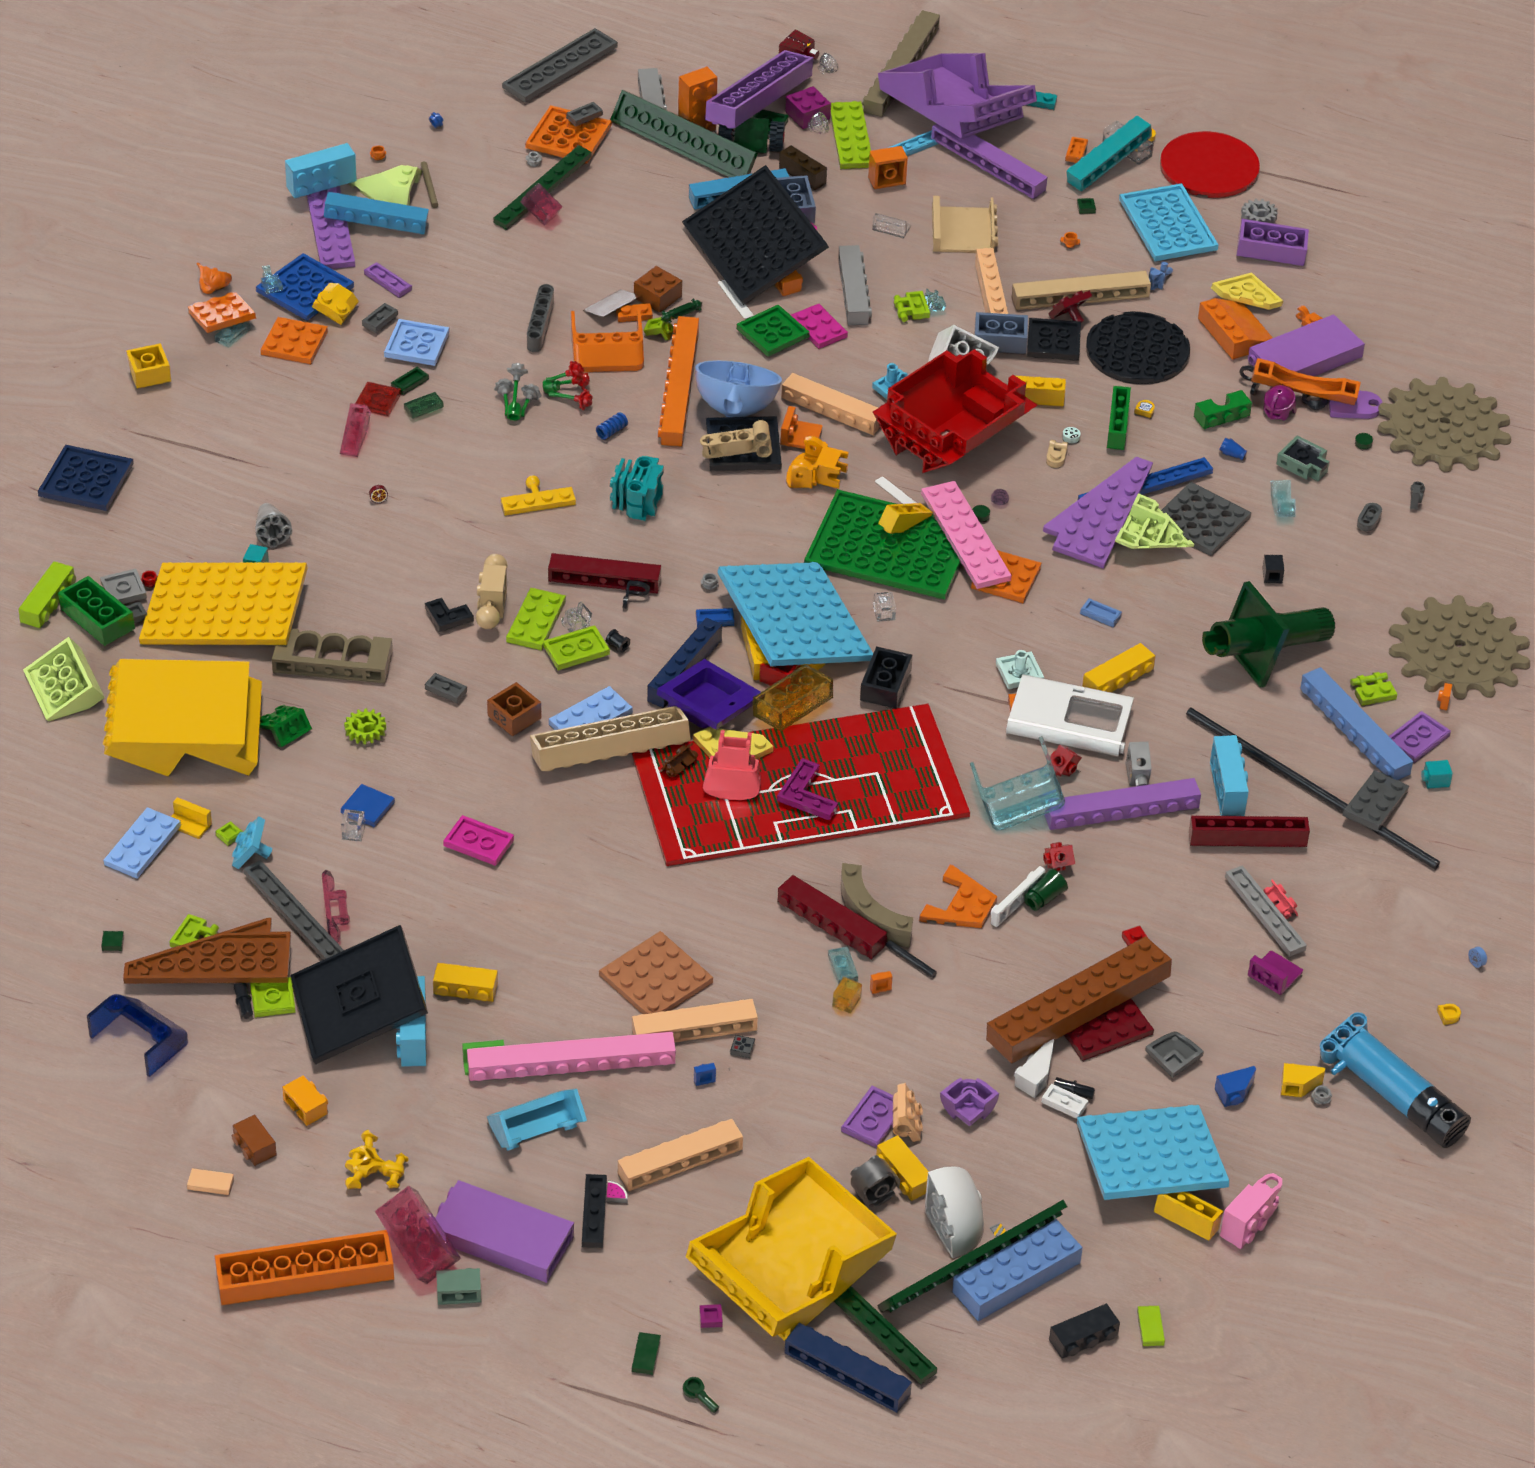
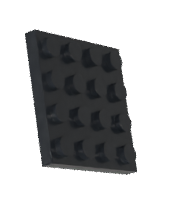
M777 416L706 418L707 434L753 428V424L756 421L764 420L769 425L772 453L768 457H759L756 452L711 458L709 459L710 471L782 469Z

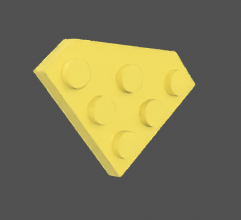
M1253 273L1212 283L1211 289L1224 299L1267 310L1281 307L1283 304V300Z
M708 727L693 734V741L710 758V756L715 755V752H718L721 730H725V737L747 738L748 733L719 728L715 730L712 727ZM752 733L751 755H754L756 760L773 752V745L763 735Z

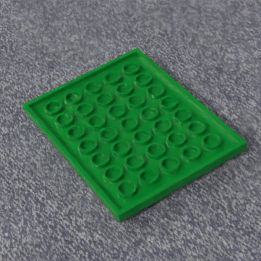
M837 489L808 550L804 563L816 562L826 571L945 600L961 561L934 515L932 514V516L904 532L890 534L884 531V527L878 523L886 506L896 503Z

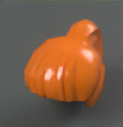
M197 263L200 270L199 285L203 293L211 294L215 290L228 286L232 281L230 273L218 271L216 267L210 269Z

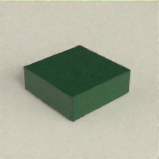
M1094 198L1077 199L1079 214L1096 213Z
M103 931L102 951H122L124 931Z

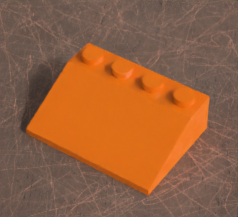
M1218 298L1200 302L1198 319L1232 360L1249 355L1250 347L1273 338L1244 303Z

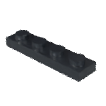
M586 1174L582 1247L603 1248L607 1175Z

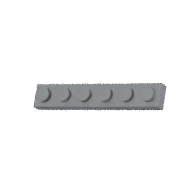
M1243 865L1227 871L1225 878L1285 953L1291 957L1306 951V943Z

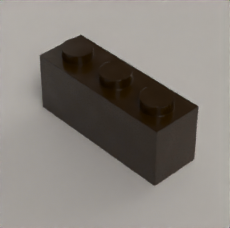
M792 145L780 152V169L786 168L787 173L792 177L808 176L810 187L813 190H817L826 184L827 167Z

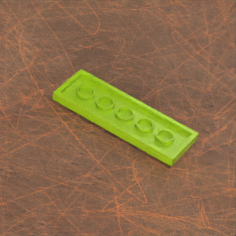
M862 102L831 103V123L840 169L869 168L871 148Z

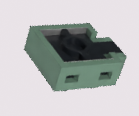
M1297 435L1278 453L1276 465L1306 480L1311 477L1319 481L1328 472L1330 461L1326 460V449Z

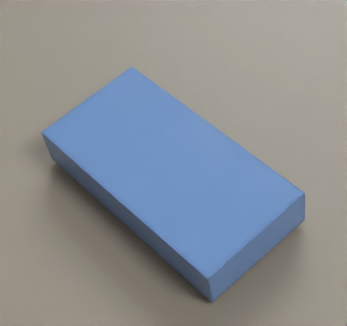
M1090 598L1080 610V614L1111 627H1114L1122 616L1121 611Z

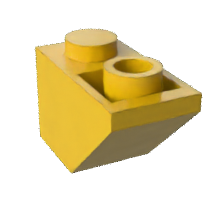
M1284 1063L1281 1077V1095L1303 1097L1317 1086L1323 1084L1325 1068Z

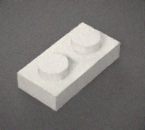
M1054 1084L1049 1086L1041 1103L1076 1119L1082 1115L1088 1106L1087 1099Z

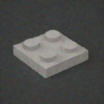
M137 569L100 577L102 587L122 604L147 598Z

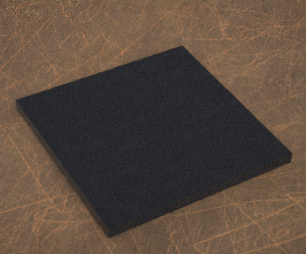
M401 925L290 975L312 1060L315 1065L428 1014L405 933Z

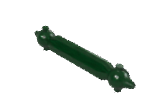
M693 298L692 302L671 309L668 312L662 311L661 320L670 324L678 316L687 315L695 310L701 311L702 302Z

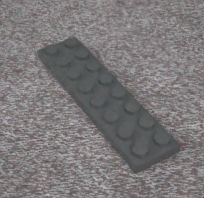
M594 28L504 81L502 88L522 101L527 102L618 47V42Z

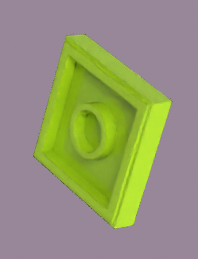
M291 977L288 978V983H250L255 1018L296 1013Z

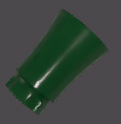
M1049 869L1042 879L1028 891L1024 901L1032 910L1037 911L1055 897L1067 891L1068 884L1058 871Z

